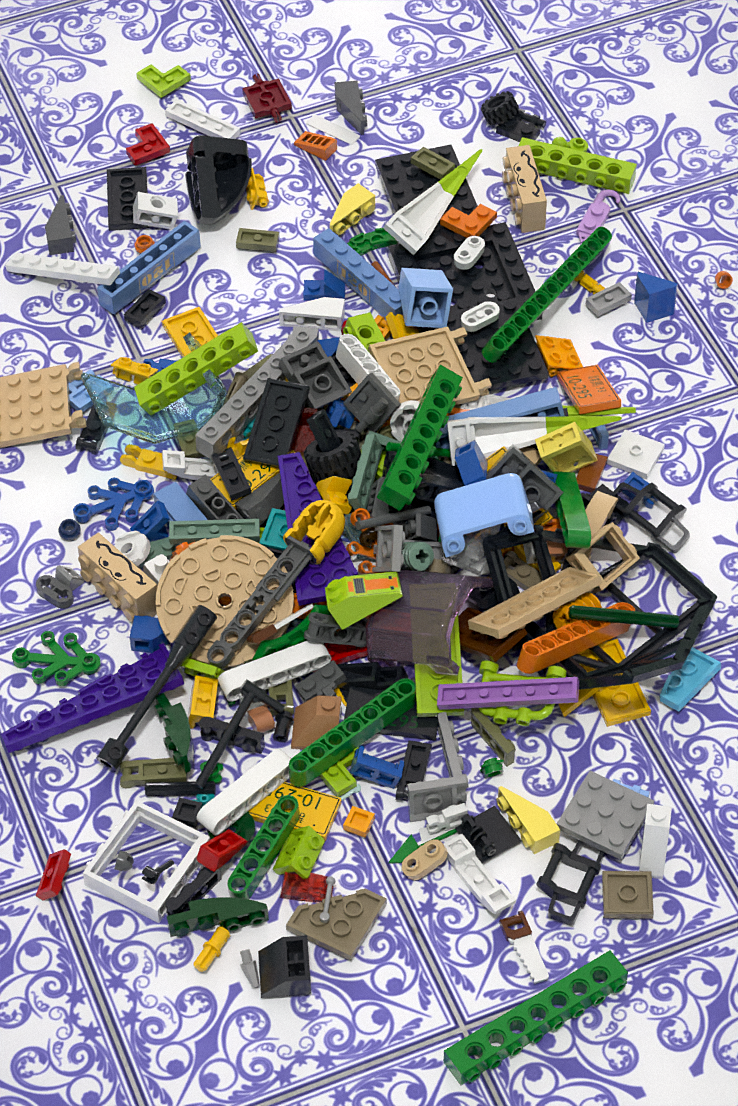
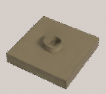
M602 871L603 918L653 919L652 871Z

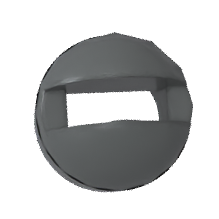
M120 850L114 869L125 872L130 870L134 863L132 855Z

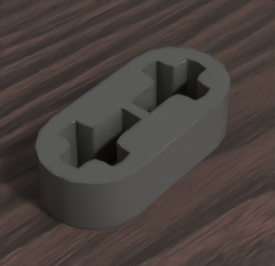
M43 575L36 580V589L40 597L60 609L69 608L73 604L72 590L50 575Z

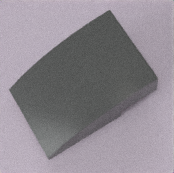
M319 342L282 357L278 366L289 382L309 386L310 390L306 403L314 411L352 393L331 356L327 357Z
M513 444L487 471L486 480L507 473H514L520 476L529 504L539 501L546 508V511L563 494V491ZM545 512L533 519V525Z

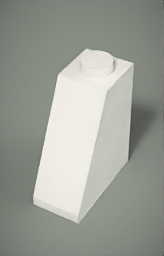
M647 804L639 871H652V878L663 879L672 807Z

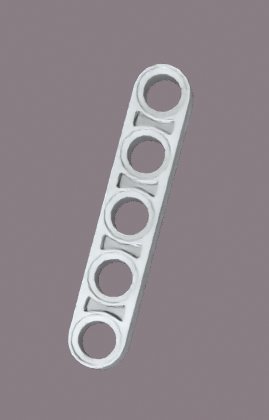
M341 335L336 358L355 382L359 385L368 374L373 373L399 401V388L361 342L353 335Z
M305 641L227 670L218 677V683L227 700L236 701L240 699V687L246 679L265 690L316 671L331 662L332 658L323 642Z
M281 749L272 751L204 805L197 814V821L214 835L222 833L289 779V761L291 757Z

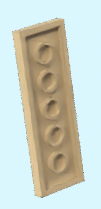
M568 567L468 620L469 629L497 639L505 638L509 633L524 628L531 621L541 619L544 614L559 609L561 605L576 600L583 593L591 592L593 588L602 584L601 576Z

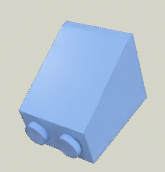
M401 268L399 293L405 325L434 328L447 327L453 288L443 271Z

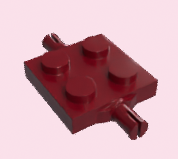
M257 73V76L254 74L252 79L255 84L242 88V92L255 119L272 115L275 122H280L282 116L279 112L292 109V103L279 78L271 81H262L260 74Z

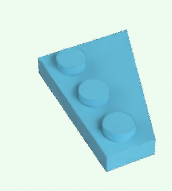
M692 647L682 669L672 671L668 676L660 693V702L679 712L721 669V662Z

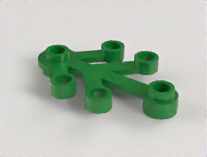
M51 631L43 632L41 634V641L54 655L30 653L23 647L15 649L12 653L13 664L17 668H26L31 662L51 664L45 669H34L32 671V679L34 683L42 684L48 677L55 674V682L58 686L67 685L71 679L81 673L87 675L96 673L100 668L101 661L97 654L86 653L78 644L77 636L74 633L66 634L63 640L65 647L72 649L77 657L68 656L55 641V635ZM66 666H74L73 668H71V669L68 670L67 672L64 671V670H61V669L65 668Z

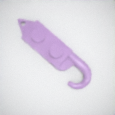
M606 189L597 194L577 228L576 235L579 236L580 245L598 227L604 226L610 215V207L603 200L606 196H613L618 204L620 202V195L616 191Z

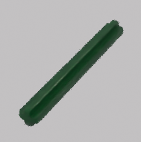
M577 605L570 606L568 610V616L571 619L676 628L679 626L678 615Z

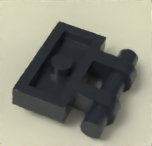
M519 108V111H516L517 114L512 115L513 118H508L506 122L502 121L496 127L497 134L518 142L521 141L522 137L536 140L540 135V129L537 126L544 128L546 120L540 119V116L536 114L530 115L525 113V110Z

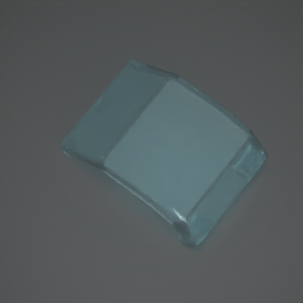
M190 332L183 337L191 352L201 347V344ZM209 369L203 373L207 383L150 416L139 405L134 387L131 388L88 373L81 374V380L106 428L152 444L199 431L223 407L228 394L219 375L216 377Z

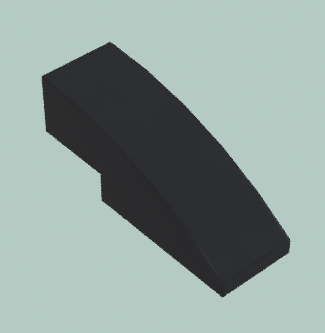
M378 662L337 664L347 678L337 687L349 690L350 686L386 690L397 681L408 679L403 666L381 667Z

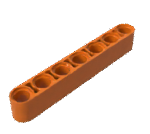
M619 602L607 607L608 609L635 611L632 605L625 602ZM579 619L524 643L516 664L517 668L524 673H535L626 633L631 624Z

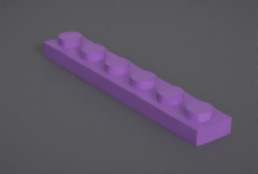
M578 677L439 684L437 706L439 710L577 703L579 680Z

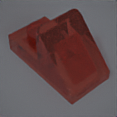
M304 408L292 446L294 452H304L306 447L315 440L307 419L318 411L317 409Z

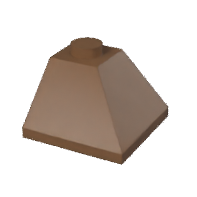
M318 695L295 707L291 749H305L341 723V697Z

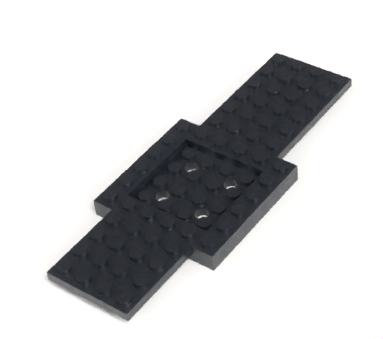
M452 144L429 149L453 162L455 168L460 165ZM417 151L375 159L376 169L394 214L440 181L437 177L411 164V157ZM466 178L443 215L451 207L470 215L478 206ZM440 220L428 240L414 255L402 244L388 246V258L398 284L401 268L443 271L453 288L451 302L455 303V305L450 306L447 327L450 331L462 328L461 316L464 312L484 302H494L499 306V318L495 322L474 332L466 331L467 336L463 337L465 343L457 345L474 383L489 378L492 386L488 388V391L548 378V370L530 328L523 333L498 361L489 362L482 355V349L491 337L536 292L506 222L489 225L479 236L485 242V250L477 262L469 269H459L454 265V254L467 238L440 225ZM480 265L482 268H476L475 266ZM487 294H493L495 296L488 297ZM418 327L419 333L439 329L434 327Z

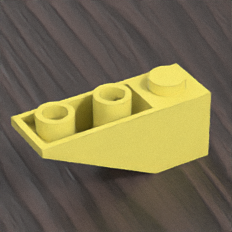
M359 183L346 191L330 222V229L338 236L342 235L351 226L356 225L361 219L370 215L375 210V195Z
M503 786L498 788L497 804L500 810L505 811L509 816V822L513 829H517L521 834V840L525 847H529L533 854H536L553 846L555 843H559L560 829L548 811Z

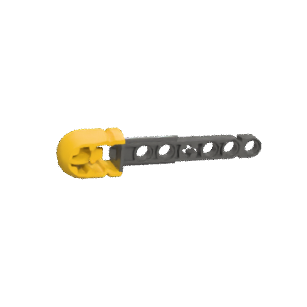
M318 500L309 504L292 524L293 528L287 530L283 536L287 548L221 633L220 640H216L208 650L207 658L212 666L218 668L225 667L234 657L235 651L241 648L247 637L251 635L275 602L280 600L307 563L311 561L314 564H320L325 557V553L329 552L344 531L345 517L343 511L335 503L327 500ZM305 535L315 541L311 548L309 544L302 541ZM285 564L293 565L292 570L287 573L282 572L281 568ZM273 581L279 582L277 589H268L269 583ZM257 601L264 602L263 605L259 604L258 606H256ZM243 617H251L252 621L249 625L243 626L240 624ZM229 635H238V639L236 642H226V639ZM215 653H224V658L222 660H212L213 655Z

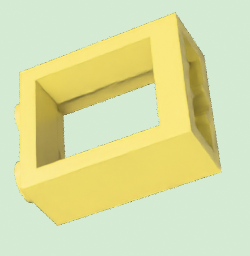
M576 422L535 439L542 460L552 471L573 472L598 461L592 442Z

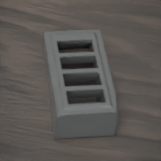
M380 477L371 486L367 506L370 518L389 514L388 504L376 498L385 477Z

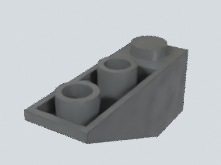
M358 80L334 82L337 111L361 135H364V127H367V115H363L365 113V102L361 101L363 100V90L359 88Z
M64 195L60 196L45 225L50 255L74 252L73 243H77L75 231L70 230L74 229L72 217H68V215H71L70 205L65 203Z
M206 474L188 486L186 494L208 520L243 519Z

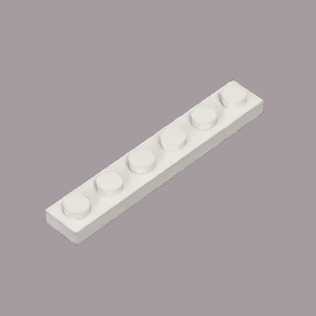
M15 253L5 264L8 272L102 285H111L120 274L118 266Z

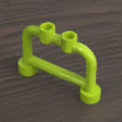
M482 661L479 668V673L483 675L481 682L565 678L567 673L562 667L550 666L548 667L546 677L497 674L499 665L492 661ZM545 704L544 708L540 711H532L525 707L509 709L506 706L496 708L482 707L478 709L484 715L494 717L493 721L497 724H507L508 718L516 719V724L526 727L530 725L531 720L536 721L547 718L552 713L555 704Z

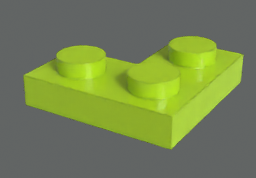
M150 64L136 73L137 79L161 98L191 80V74L179 65L162 73Z
M356 749L319 775L336 797H340L357 786L356 779L346 769L352 765Z

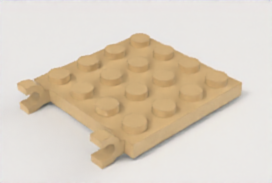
M443 327L369 345L368 350L371 356L399 388L400 403L410 400L420 401L431 376L440 364L463 377L459 385L462 387V390L458 397L453 399L456 402L455 405L479 400L480 396L489 395L488 388L492 386L489 378L474 383L457 347V345L465 343L463 337L467 336V332L464 327L455 331H450L448 327Z
M79 362L70 364L68 368L66 364L0 377V448L72 434L73 428L87 427L82 410L75 411L72 415L70 412L69 380L84 379Z

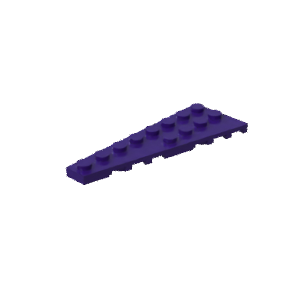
M300 452L278 456L288 529L293 528L292 524L309 504L323 500ZM307 535L302 539L303 542L309 544L310 548L315 544V541L307 537ZM341 537L331 550L325 553V557L320 564H314L309 561L295 579L299 606L327 601L325 587L331 581L341 579L344 576L359 575Z
M159 644V649L149 655L146 652L141 654V659L131 665L126 663L120 666L121 668L114 675H104L79 689L78 695L68 701L66 698H63L59 701L60 705L52 710L47 711L44 709L40 711L36 719L23 721L1 733L8 754L143 701L165 668L170 654L165 644ZM178 669L171 674L159 694L184 685L183 677Z

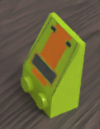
M397 572L344 576L341 579L331 581L325 587L328 610L342 630L403 596Z

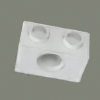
M138 192L133 204V223L173 230L178 217L177 198Z

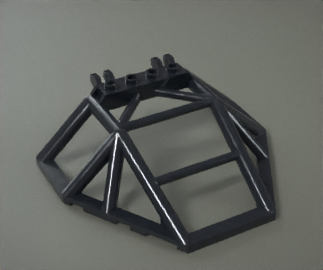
M534 525V532L529 534L515 535L511 531H506L484 538L482 545L498 604L513 597L501 549L532 542L542 581L556 574L546 542L552 541L565 544L560 528H556L554 532L543 530V526ZM605 536L590 547L616 551ZM648 542L647 546L632 544L640 559L621 575L652 558L698 599L697 602L679 616V626L676 628L647 626L655 635L620 663H617L600 646L596 645L589 648V650L601 661L576 654L551 666L564 668L567 671L566 677H578L579 690L632 684L682 669L718 596L659 544ZM568 548L566 557L577 548ZM566 557L562 565L561 571L568 567H572L570 563L567 561ZM624 560L616 562L599 572V574L604 578ZM612 582L605 588L619 602L628 603L635 608V611L644 612ZM554 611L543 615H547L545 631L534 621H531L524 627L527 634L506 653H515L522 649L524 643L554 631L555 624L552 618ZM688 627L682 639L666 645ZM675 654L673 658L670 657V658L664 659V658H666V657H668V656H670V655ZM581 665L597 670L587 672ZM548 667L542 669L546 674L541 677H546Z

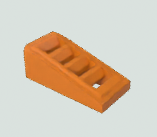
M307 131L294 142L295 146L325 161L337 150L336 139Z

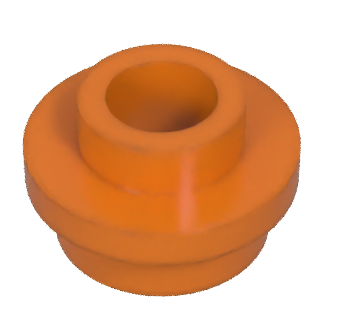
M141 235L136 239L134 244L135 250L143 253L155 242L150 236Z

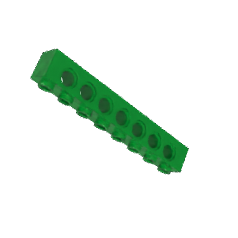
M441 364L430 378L376 498L399 511L405 504L409 505L415 496V493L412 491L417 489L422 480L420 473L423 474L429 465V462L426 460L427 458L430 459L436 449L433 444L438 442L443 433L440 431V428H444L449 419L447 413H450L456 402L453 399H456L462 390V387L459 385L463 377Z
M609 950L445 1049L443 1063L460 1085L466 1082L471 1083L478 1079L481 1073L487 1069L492 1070L498 1067L505 1058L519 1054L523 1047L530 1043L535 1044L539 1042L549 1031L560 1029L567 1020L572 1017L578 1018L585 1012V1009L592 1005L597 1006L601 1004L611 993L622 991L627 984L628 971L612 951ZM600 979V980H603L604 982H603V983H597V982H595V980ZM582 992L584 995L579 996L574 993ZM560 1004L563 1008H556L553 1005ZM534 1017H540V1018H542L543 1020H541V1021H536V1020H534L533 1018H534ZM517 1029L522 1031V1033L516 1034L512 1030ZM493 1042H498V1043H500L501 1045H500V1046H493V1045H491V1043H493ZM478 1055L481 1058L471 1059L470 1056Z

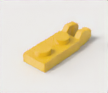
M126 445L124 451L127 454L121 455V464L135 468L138 471L173 480L177 479L178 476L163 470L162 453L141 449L137 445Z

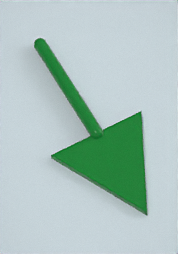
M455 829L450 830L431 840L441 841L457 833ZM411 834L388 864L402 863L408 855L425 843L418 845Z

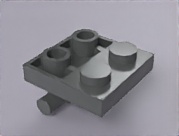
M373 373L368 374L343 403L360 421L356 426V430L360 433H363L365 429L377 433L393 412L401 405Z

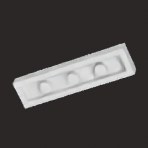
M178 99L165 110V116L208 136L236 139L241 134L239 127Z

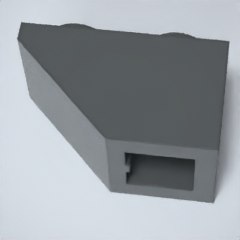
M416 513L406 521V524H403L405 540L437 542V519Z

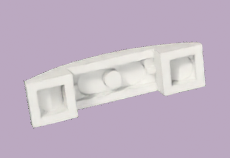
M162 451L163 470L173 475L198 480L205 474L211 479L218 473L211 459L186 458L183 451Z
M463 834L443 843L448 852L447 858L459 877L488 910L497 914L516 903V899L503 883L499 885L475 855V849Z

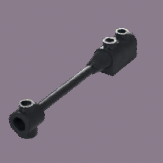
M202 605L194 608L170 644L172 649L165 668L117 740L109 738L97 755L96 759L108 769L117 770L129 752L125 743L171 674L194 654L216 621L217 616L210 609Z

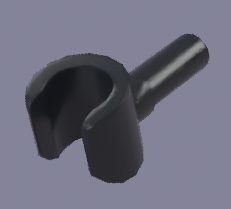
M170 859L156 869L146 866L142 871L144 875L142 879L150 884H155L160 874L174 865V861Z

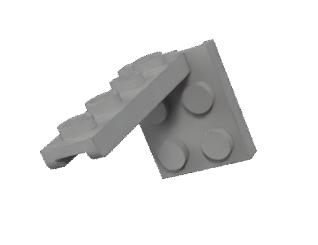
M403 525L375 527V531H378L377 545H374L373 554H376V567L372 568V572H400L404 562L403 554H401L404 542H425L433 549L434 559L444 560V562H448V566L467 567L468 557L466 553L468 552V544H465L461 553L446 557L442 542L405 540Z
M446 712L438 714V734L449 778L407 784L410 822L426 820V817L430 815H441L442 810L451 805L462 803L466 805V788L469 787L467 774H462L461 770H464L462 756L457 755V752H459L458 740L452 736L454 735L453 721H448Z

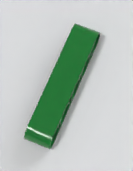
M285 795L281 797L268 815L228 879L227 886L230 897L250 899L300 819L299 804L294 796ZM287 808L293 809L291 812H284ZM277 827L281 828V830L277 832L271 831L272 829ZM262 847H269L266 851H259ZM252 866L257 867V868H256L255 870H253V871H248V870H247L249 867H252ZM238 886L245 887L241 891L234 890Z

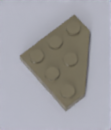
M366 888L357 890L355 894L343 897L342 895L330 897L328 910L330 920L327 923L320 921V914L324 910L325 899H322L320 903L308 905V903L299 905L287 922L286 930L298 936L307 935L309 941L351 961L385 908L387 898Z

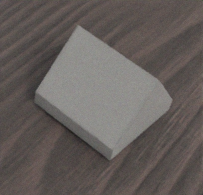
M60 565L56 567L55 579L68 586L72 591L84 583V579L72 568Z

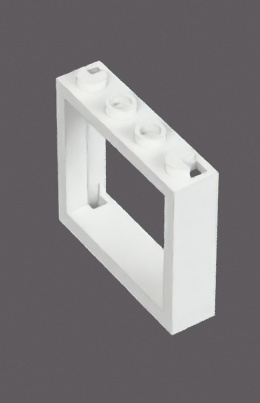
M136 800L130 810L124 812L121 822L112 828L107 841L98 847L93 860L86 863L87 868L83 872L85 886L160 923L167 913V899L177 897L182 888L190 881L200 867L201 863L196 859L198 851L202 844L210 840V837ZM140 822L191 847L152 903L100 877Z

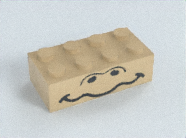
M530 145L506 148V156L502 158L505 171H502L503 183H507L506 193L507 197H511L510 205L511 210L515 211V223L520 226L521 233L545 230L547 199Z
M98 532L78 546V561L81 566L80 574L86 582L90 581L95 586L97 592L100 595L104 594L115 608L121 609L129 621L132 622L135 615L154 617L157 614V584Z

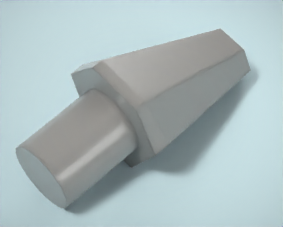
M250 949L242 950L240 954L243 963L240 966L251 986L254 988L258 987L259 978L256 960H252Z

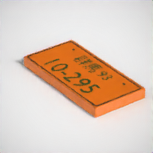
M598 364L557 371V379L579 414L621 407L620 397Z

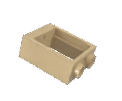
M613 522L603 526L591 536L590 547L605 536L624 561L604 578L601 576L602 584L593 588L591 591L593 594L602 591L640 559L635 547L627 542L622 530ZM577 548L566 557L573 568L600 575L584 554L587 550L586 548Z

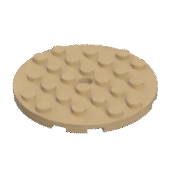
M221 535L219 538L207 540L204 538L196 541L179 555H175L164 569L156 591L158 621L168 641L172 643L194 608L198 605L207 607L216 614L217 619L189 659L211 665L207 658L208 650L216 640H220L221 633L276 562L277 558L274 556V553L253 540L239 536ZM283 566L281 571L287 573L286 568ZM273 581L269 583L268 589H277L279 582ZM292 584L280 600L275 602L251 634L293 614L294 595ZM223 596H228L231 599V603L222 607L218 602L219 599ZM257 601L256 606H258L259 604L263 605L264 602ZM249 616L243 617L240 624L243 626L249 625L252 618ZM290 622L277 629V633L265 640H272L283 636ZM229 635L226 639V642H236L238 639V635ZM246 640L241 648L235 651L231 661L223 668L237 667L253 661L252 658L260 643L249 644ZM215 653L213 655L212 660H222L224 658V653Z

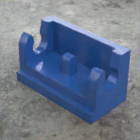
M360 745L359 749L355 750L350 774L394 789L402 777L404 761L399 760V763L394 764L363 753L364 746Z

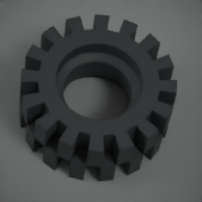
M503 91L501 94L496 93L494 97L492 95L489 100L486 99L485 103L482 104L481 111L489 125H496V123L499 125L502 121L506 122L508 118H513L512 115L517 114L516 111H519V106L512 93L509 91L505 93Z

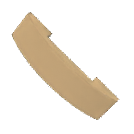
M599 491L595 493L585 510L591 528V536L605 525L607 518L610 519L618 498ZM589 548L584 552L589 560H591V553L594 548Z

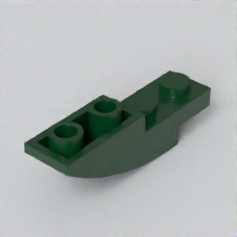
M161 693L155 698L156 705L153 707L158 719H163L166 735L163 738L165 747L168 751L172 750L176 765H181L184 771L188 773L191 771L193 764L194 744L187 714L181 702L172 706L165 694Z
M232 897L188 902L189 911L166 916L170 937L185 936L189 932L200 929L208 930L216 925L227 929L229 932H235L242 927L258 926L265 921H269L267 904L255 900Z

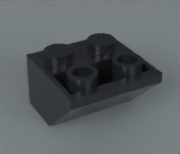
M307 935L281 937L258 951L261 998L311 994Z

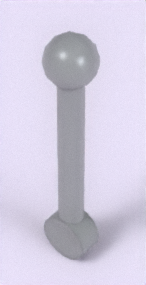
M332 876L326 879L327 891L324 910L320 914V921L322 923H327L330 920L328 913L332 886L336 882Z

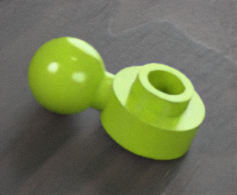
M559 136L552 141L553 145L584 152L588 150V143L579 137L572 138L567 142L565 138Z

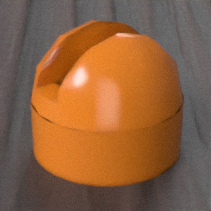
M719 271L715 275V283L722 289L728 288L733 282L732 276L727 271Z

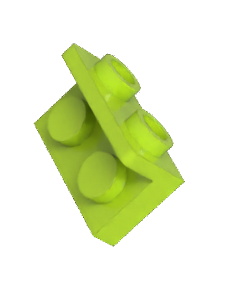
M310 826L292 830L272 870L278 875L295 871L301 878H308L325 842L324 838Z

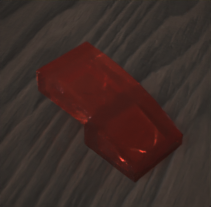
M285 872L279 898L304 902H322V899L326 897V879L328 877L310 873L308 878L303 879L297 874Z

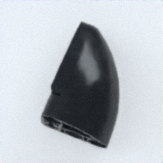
M199 135L191 140L186 151L187 168L189 171L185 173L191 208L197 223L212 225L224 218L241 199L249 182L252 158H249L248 145L244 140Z
M387 450L382 477H386L397 452ZM432 457L430 459L427 458L426 461L429 462V465L423 474L420 473L422 480L417 489L412 491L415 493L412 502L409 505L405 504L400 511L388 505L389 510L402 512L429 506L431 514L426 516L437 519L434 506L437 495L465 486L459 469Z

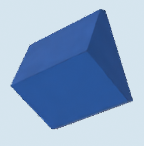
M638 271L634 304L646 323L673 315L675 312L678 283Z

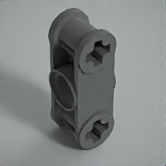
M313 612L309 614L308 619L310 623L308 630L304 632V637L314 643L323 642L365 647L368 644L367 635L373 623L369 619L363 618L342 630L332 615Z

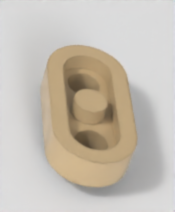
M439 840L426 842L403 860V873L410 880L423 878L446 860L448 855L446 847ZM436 848L435 852L430 853L432 849ZM413 863H416L414 867L410 868Z

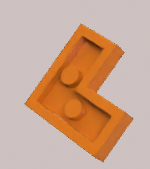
M479 204L470 215L451 207L440 218V225L466 238L470 236L479 237L497 218V212L482 204Z

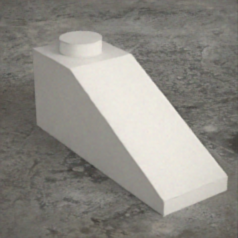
M323 297L280 308V326H301L319 328V330L341 331L345 316V299Z

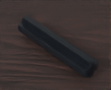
M196 781L145 783V795L186 796L215 794L216 785L214 781H207L203 789H199L194 785Z

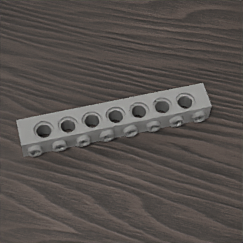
M300 326L195 435L196 451L211 459V455L214 453H222L227 448L229 439L232 437L236 438L256 417L267 378L286 381L285 375L278 366L281 358L316 343L318 336Z

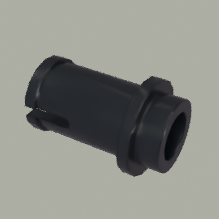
M282 711L275 717L277 723L273 739H276L278 742H286L288 740L290 725L294 721L290 712Z

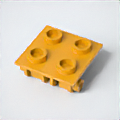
M535 335L537 347L549 376L557 375L559 368L574 369L583 367L571 339Z

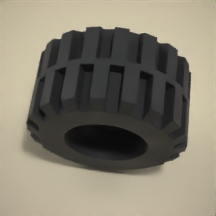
M336 432L341 445L329 452H322L316 440L306 447L304 458L314 481L319 482L332 476L347 479L356 473L361 450L354 434Z

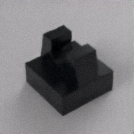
M179 797L172 818L187 826L196 828L198 824L197 814L203 807V804Z

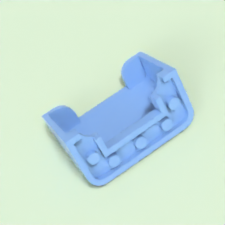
M507 473L442 492L437 495L434 501L442 547L446 557L463 551L465 547L464 534L507 522L510 531L515 535H525L534 532L532 511L520 476L514 473Z

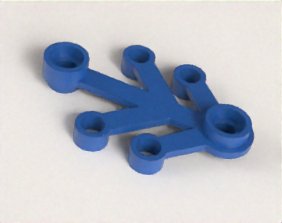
M115 477L108 480L109 490L92 485L87 490L89 499L98 500L99 498H104L108 500L91 507L85 503L77 504L73 508L74 519L79 523H86L92 515L113 508L110 515L105 519V527L109 531H114L119 527L118 518L126 502L133 500L131 508L125 511V517L127 522L135 523L139 519L138 511L143 501L153 496L154 487L147 480H139L132 484L120 481V479ZM120 490L128 491L124 494L117 493Z

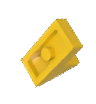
M332 476L317 482L316 487L323 500L335 503L343 511V514L349 515L352 506L348 502L346 493L352 480Z

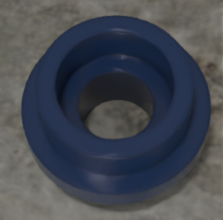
M65 519L61 522L58 532L61 538L72 540L80 535L81 528L75 520Z

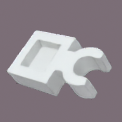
M465 803L451 805L442 810L441 815L426 817L428 823L426 827L429 833H436L442 828L447 831L462 824L461 818L468 814Z

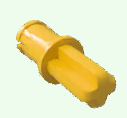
M217 927L209 941L203 944V950L193 964L199 972L206 971L214 958L220 956L221 948L231 937L230 932L223 927Z

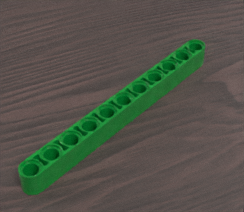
M598 227L491 337L482 349V355L487 361H498L602 252L612 239V234L607 228Z

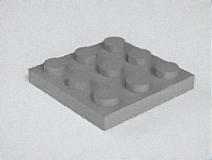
M589 771L558 820L557 826L560 831L621 860L645 821L647 804L654 805V800L593 771Z

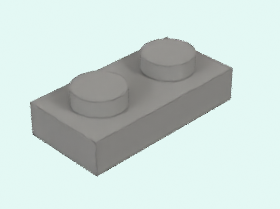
M618 282L586 298L585 304L598 317L631 301L632 294Z

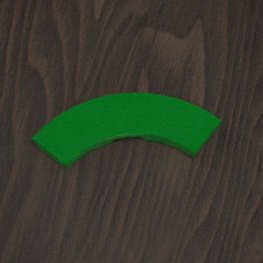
M376 228L373 232L360 233L349 239L347 244L360 256H363L372 250L396 245L399 242L384 228Z
M314 605L310 612L332 615L327 605ZM309 615L287 634L276 639L261 641L252 660H257L308 641L304 637V632L308 630L310 623Z

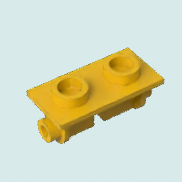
M251 168L246 191L247 201H249L250 209L253 210L255 205L266 207L269 199L265 191L266 187L263 176L254 174V169Z
M120 357L111 364L114 367L112 373L116 378L130 382L132 375H134L135 384H140L158 372V369L152 368L149 364H140L127 357Z

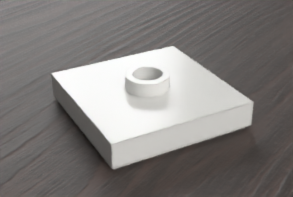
M624 430L609 455L607 464L630 473L634 472L638 476L647 479L662 454L665 444Z

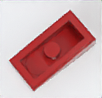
M228 829L202 844L196 859L199 863L215 872L238 853L248 841Z

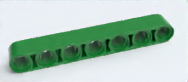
M552 471V473L557 474L555 484L563 491V494L554 503L566 548L589 549L591 545V528L575 472Z
M410 679L397 681L292 757L289 761V780L291 784L298 787L307 785L411 709L416 702L415 683Z

